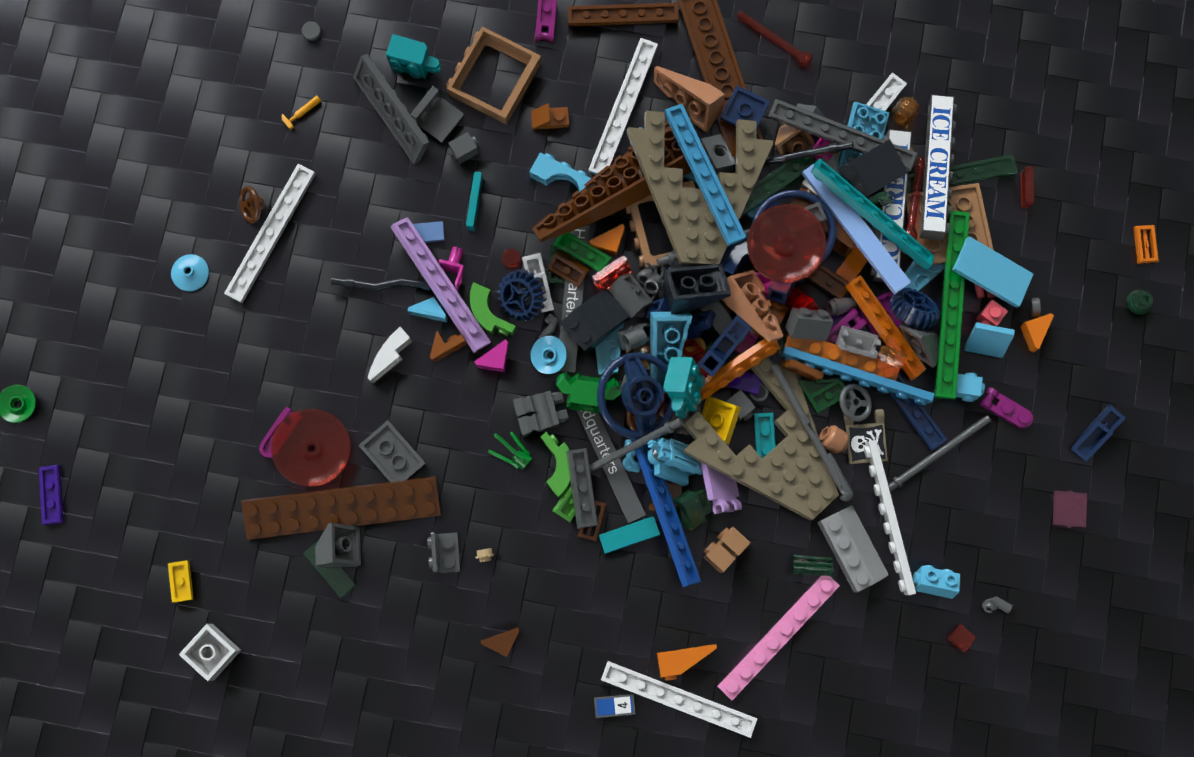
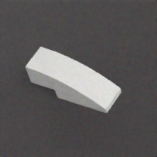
M541 253L522 257L525 270H528V273H534V278L540 277L539 283L544 284L542 290L547 291L546 294H543L547 300L543 302L545 307L541 311L554 310Z
M401 327L387 339L377 353L368 375V379L372 383H375L402 360L398 353L412 342Z

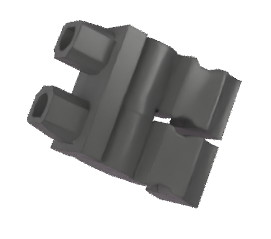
M551 391L528 396L527 398L513 399L523 438L531 435L532 431L543 432L559 427L560 423L569 420L566 409L556 412L554 406L564 403L562 392L551 393ZM527 413L533 414L532 416H526Z

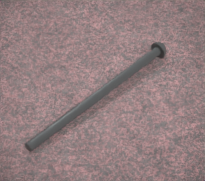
M779 365L772 366L771 368L842 494L839 498L845 502L850 501L853 498V491L832 453L828 454L817 433L810 424L811 420L805 414Z

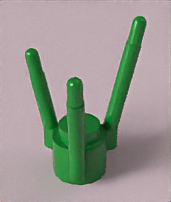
M510 432V435L521 449L518 452L495 433L494 437L514 454L512 458L514 461L492 450H489L488 453L509 463L516 469L520 467L523 470L532 460V457L529 456L531 453L526 450L513 432Z

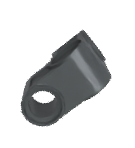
M637 323L630 327L619 329L617 335L621 349L631 351L646 345V342L650 341V324Z

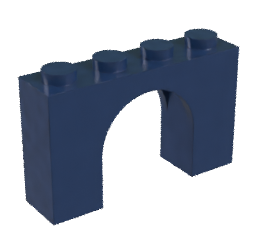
M747 238L744 241L728 246L720 261L726 279L729 276L738 274L741 268L749 263L760 262L767 264L775 272V276L768 287L767 298L785 305L802 272H784L772 267L758 254L753 241ZM762 244L766 252L781 263L789 265L804 264V259L798 256L790 255L779 249Z

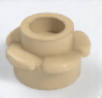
M492 548L477 550L475 558H479L480 562L491 561V557L494 556Z

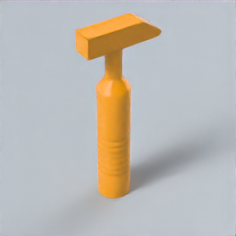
M315 96L297 110L289 120L282 114L283 122L292 130L294 126L291 122L296 118H301L319 104L321 99Z

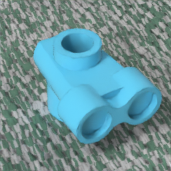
M629 439L625 440L624 446L632 443V441ZM634 450L626 454L622 464L627 471L640 472L641 467Z

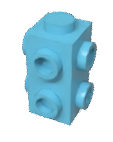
M975 373L958 374L956 397L963 398V401L968 402L978 399L983 395L985 384L982 383L983 377H977Z
M925 565L921 566L913 574L912 579L915 584V591L950 599H953L959 593L960 574L954 573L952 570L935 569L933 566Z

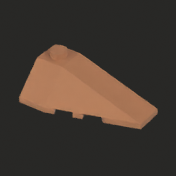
M659 66L654 68L653 82L668 97H673L678 105L683 104L693 124L708 132L723 109L725 94L711 84Z
M754 270L729 276L727 282L731 296L722 299L725 304L767 341L771 342L782 338L783 334L777 318L770 311L772 306L770 300H766L764 296L765 287Z

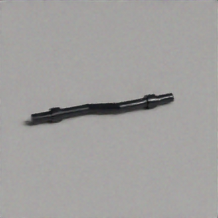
M853 141L840 144L835 142L830 143L829 146L766 158L762 168L766 165L815 155L838 154L840 151L854 149Z
M349 277L347 279L331 278V285L345 286L346 289L353 290L354 288L379 291L397 286L423 288L424 291L432 290L425 279L420 281L398 278L380 283L357 281L355 278Z

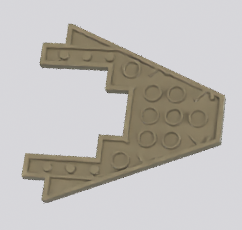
M646 111L644 113V129L628 127L627 135L679 264L702 266L720 264L727 244L701 190L682 187L683 169L664 167L665 112ZM741 119L736 121V173L719 172L717 175L738 221L773 145V140L756 139V121Z
M767 357L751 369L786 410L774 421V424L785 435V438L763 458L758 455L750 444L739 454L735 455L698 411L683 424L695 440L682 452L800 516L813 520L839 493L832 476L771 368L774 366V363ZM780 365V369L805 414L811 420L812 428L817 433L803 391L798 384L797 374L782 368Z

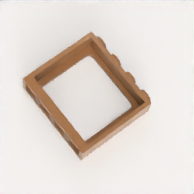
M482 26L480 31L475 33L473 37L474 42L471 47L468 46L465 50L463 61L457 64L455 75L448 80L446 84L449 96L507 125L542 63L541 56ZM485 46H489L527 65L502 110L461 91L462 85Z
M693 180L682 183L684 188H695ZM652 194L625 209L626 213L631 215L632 220L629 221L631 231H635L636 238H634L636 250L640 249L641 256H638L640 266L649 269L646 265V262H649L651 265H656L657 269H660L662 266L657 265L656 259L662 258L668 253L656 256L650 254L638 209L639 204L654 200Z

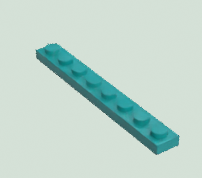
M818 159L815 162L811 173L817 180L823 182L831 192L836 193L842 198L845 204L850 205L856 210L859 216L869 221L890 242L895 243L903 253L908 254L917 265L922 266L925 270L932 266L934 255L823 160Z

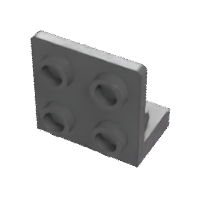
M432 86L410 114L416 120L418 127L441 143L444 142L464 116L463 112L440 96L439 90Z
M431 532V537L427 539L428 549L432 550V557H429V568L437 574L461 572L458 532L444 534Z

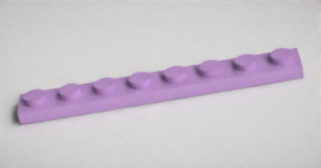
M404 218L392 224L391 229L472 351L475 353L489 345L491 341L409 218Z

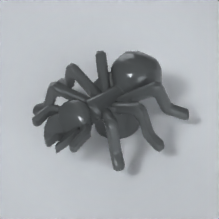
M646 262L649 269L641 270L636 277L637 281L644 285V291L654 294L651 298L653 302L659 294V289L663 292L664 298L667 299L663 287V277L667 268L662 266V272L659 275L657 266Z

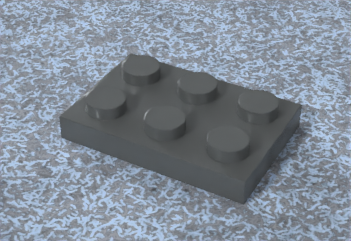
M388 420L358 445L390 482L408 480L426 465L424 460Z

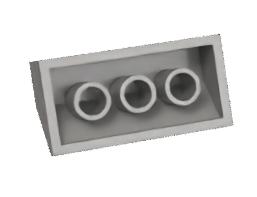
M852 505L817 522L854 593L875 584L889 575Z

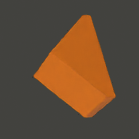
M622 224L590 240L589 244L603 253L617 256L624 235V225Z
M1050 313L1027 321L1020 326L1031 352L1034 353L1040 348L1054 317L1053 314Z

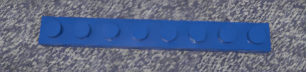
M631 438V441H632V442L638 440V439ZM647 443L636 449L635 452L683 587L699 583L701 579L665 479L655 476L654 464L648 460V451L651 448L648 447Z

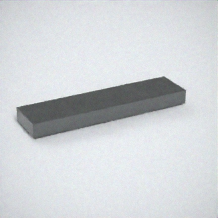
M587 448L566 451L577 528L598 526Z

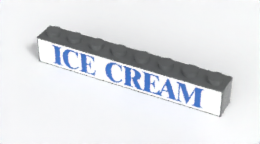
M931 95L928 103L919 235L921 239L942 241L945 234L949 233L950 223L947 222V217L950 215L951 206L948 205V199L951 198L952 188H949V182L952 181L953 171H950V165L953 164L954 154H951V149L954 148L955 137H952V132L955 131L956 121H953V115H956L957 104H954V97Z
M889 129L887 134L883 135L882 140L887 141L890 139L893 144L910 150L912 132ZM908 173L881 188L877 193V201L880 202L879 209L901 228L904 226ZM874 229V235L900 267V248L895 243L890 242L882 232ZM871 265L870 275L873 276V281L884 282Z

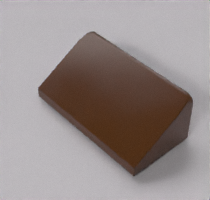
M560 250L555 252L547 267L548 270L580 288L591 270Z

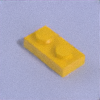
M190 561L168 563L172 603L194 600Z

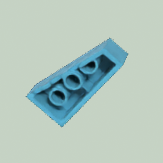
M651 312L650 355L657 357L667 366L669 365L670 357H682L683 346L688 335L689 324L692 320L690 312L671 314V312ZM650 363V377L659 382L663 388L665 375L658 367Z

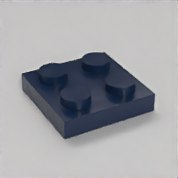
M736 85L720 120L736 127L738 119L756 121L757 130L770 101Z

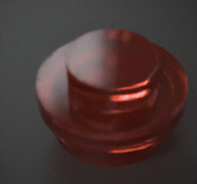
M507 249L502 254V262L505 266L513 268L520 263L521 257L517 250Z

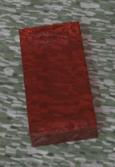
M1027 166L1021 172L1022 208H1029L1034 203L1033 166Z

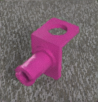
M452 247L449 260L439 259L438 263L444 271L458 274L455 281V289L458 292L465 274L464 265L459 264L464 251L461 248H458V251H456L457 247Z

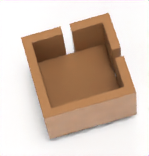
M726 527L717 536L720 540L716 544L712 542L704 550L706 555L703 558L719 573H723L732 564L735 557L739 556L750 544L734 527L730 529Z

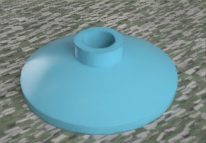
M184 255L174 263L171 277L174 284L181 290L196 291L206 284L209 278V267L206 261L197 255ZM190 268L191 272L186 274L185 271Z
M545 336L535 342L531 350V361L539 372L554 374L564 367L567 360V349L560 339L554 336ZM551 352L554 353V357L552 359H550L549 354Z

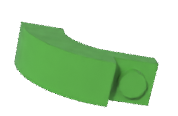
M473 282L470 291V306L479 325L491 335L498 329L497 332L504 336H514L517 330L516 326L497 318L490 312L489 300L492 295L491 290Z
M546 432L541 436V440L555 456L557 463L553 476L546 483L556 496L560 498L571 483L566 451H569V448L565 442L558 447L559 441L553 434L549 436Z

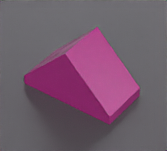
M504 340L474 361L476 366L481 369L505 372L509 350L507 340Z

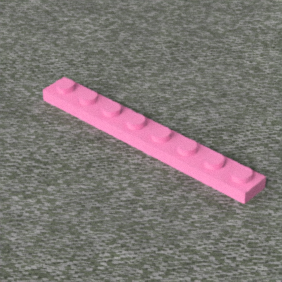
M824 572L717 687L729 699L733 700L840 585Z

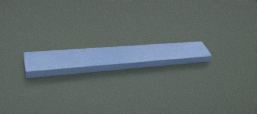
M814 164L802 172L803 177L828 206L833 216L895 295L908 286L911 281L864 220L858 215L857 211L850 205L845 204L842 198L836 193L831 192L823 182L814 177L811 173Z

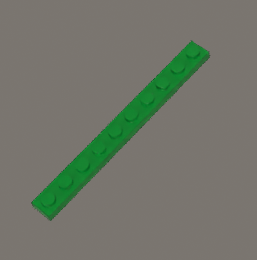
M950 211L948 219L950 227L946 244L935 398L956 399L965 278L952 270L968 237L969 212Z

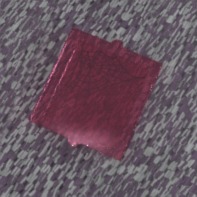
M1072 490L1068 492L1054 491L1053 525L1067 526V528L1072 526L1086 527L1087 493H1077Z

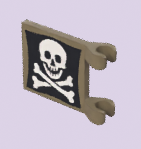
M877 409L874 411L876 423L853 425L854 421L843 414L845 430L849 437V446L847 448L849 464L869 463L870 460L865 456L864 447H866L865 443L873 440L877 441L881 460L888 461L884 410Z

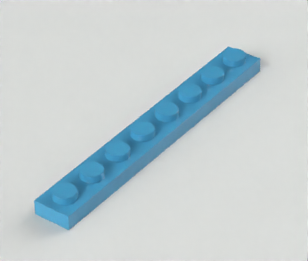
M683 104L665 109V117L727 247L744 241L746 235Z
M785 346L781 355L785 360L793 359L814 369H820L826 375L836 374L842 380H855L861 386H873L883 393L892 392L901 399H907V397L914 399V402L920 405L929 404L934 398V393Z

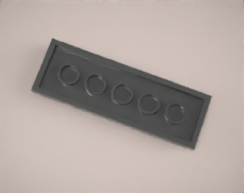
M368 54L362 55L353 76L354 80L412 163L420 162L429 144L427 136L420 130L416 120L411 117L406 106L397 97L395 90L390 87L385 76L376 67L375 62L371 60Z

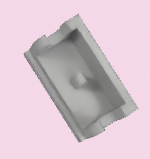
M842 325L836 344L842 350L876 359L878 356L876 347L881 345V341L878 339V335Z

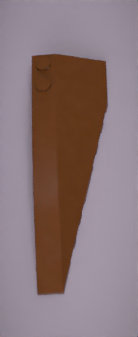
M667 121L665 122L664 167L683 169V176L692 171ZM632 145L628 148L627 153L623 156L619 155L614 159V164L606 166L584 184V189L572 194L571 200L566 204L564 202L560 204L554 214L550 213L532 228L541 242L598 221L651 195Z

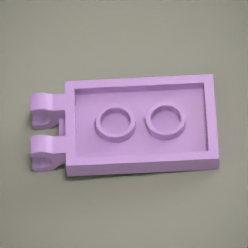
M701 463L708 501L712 500L714 514L721 513V510L722 512H733L734 509L741 510L742 504L736 499V497H739L737 482Z

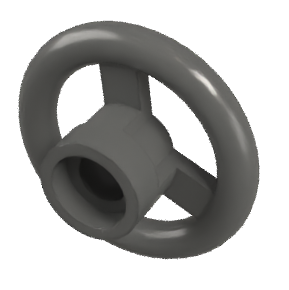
M849 384L843 388L839 402L844 415L852 421L859 422L865 420L870 415L872 409L871 397L867 390L858 384ZM853 389L861 392L865 400H860V398L856 397ZM866 407L862 415H854L857 408Z

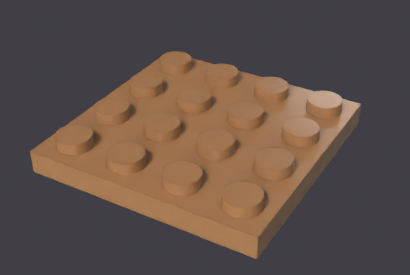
M979 183L949 187L952 188L951 198L948 199V205L951 206L950 211L970 213L968 237H972L993 250ZM922 192L906 194L905 208L911 236L934 255L932 265L945 264L947 234H945L942 241L919 238Z

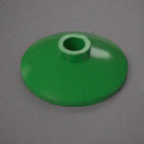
M11 385L0 393V416L6 421L12 423L23 422L33 414L36 408V398L28 387ZM21 401V407L17 408V403Z

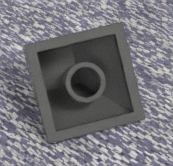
M901 323L899 327L902 334L918 358L931 367H935L938 360V335L934 331L914 329L910 325Z
M329 523L315 546L316 566L328 568L361 566L360 527Z

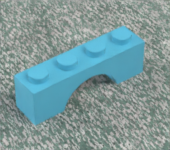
M539 153L529 171L531 178L546 186L552 181L564 179L572 182L579 192L585 188L584 184L591 179L587 173L581 170L576 171L568 163H560L547 153L545 155Z

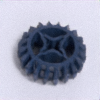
M515 270L502 278L503 282L499 284L501 289L497 291L501 294L497 300L502 301L500 307H505L504 313H510V318L515 317L516 321H527L541 314V309L545 307L543 302L547 300L543 294H546L547 291L542 290L544 284L539 283L540 277L534 278V273H528V270Z
M904 288L895 295L893 294L890 299L889 309L892 311L891 313L896 315V319H900L902 323H906L914 329L929 330L940 319L941 309L938 307V303L916 289Z

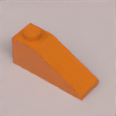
M712 644L657 653L660 677H665V681L677 679L676 675L682 674L717 649V645Z

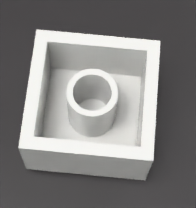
M206 624L179 655L207 681H214L241 649L213 624Z

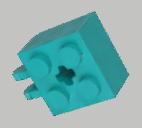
M392 34L386 57L390 68L394 72L399 74L404 72L417 79L420 77L426 79L428 72L437 74L441 71L440 60L429 56L425 43Z
M670 357L663 388L672 401L671 408L675 412L676 417L683 419L688 411H697L698 404L701 403V389L705 385V376L702 375L693 357Z

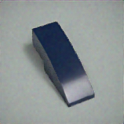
M1108 404L1083 432L1071 449L1087 462L1126 417Z

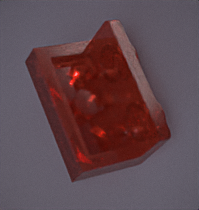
M622 255L593 275L591 281L599 291L608 289L620 276L632 272L628 260Z

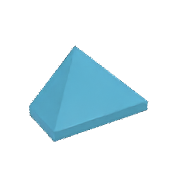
M434 297L408 307L409 314L442 322H447L448 320Z

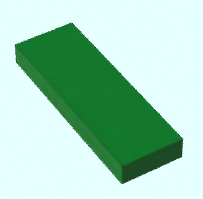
M570 232L560 235L554 243V247L601 275L612 260V257Z

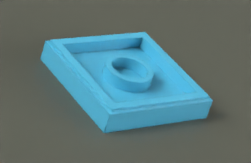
M976 322L965 344V351L1003 358L1014 337L1015 330Z

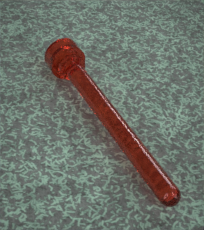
M739 11L737 13L739 19L795 56L799 64L804 68L811 62L813 55L808 51H799L744 12Z
M922 156L917 159L908 225L905 228V231L915 240L918 237L915 224L925 158Z

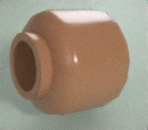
M835 425L825 427L819 436L824 448L833 454H838L841 451L844 452L849 446L848 434Z

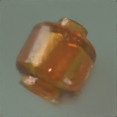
M902 97L892 109L895 122L900 125L911 124L919 114V104L913 98Z

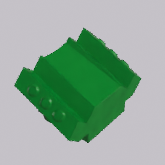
M566 371L557 377L556 386L562 393L568 394L566 408L600 413L597 403V388L601 376L599 378L583 376L578 372L571 378ZM615 378L607 382L605 403L607 400H614L621 395V386Z

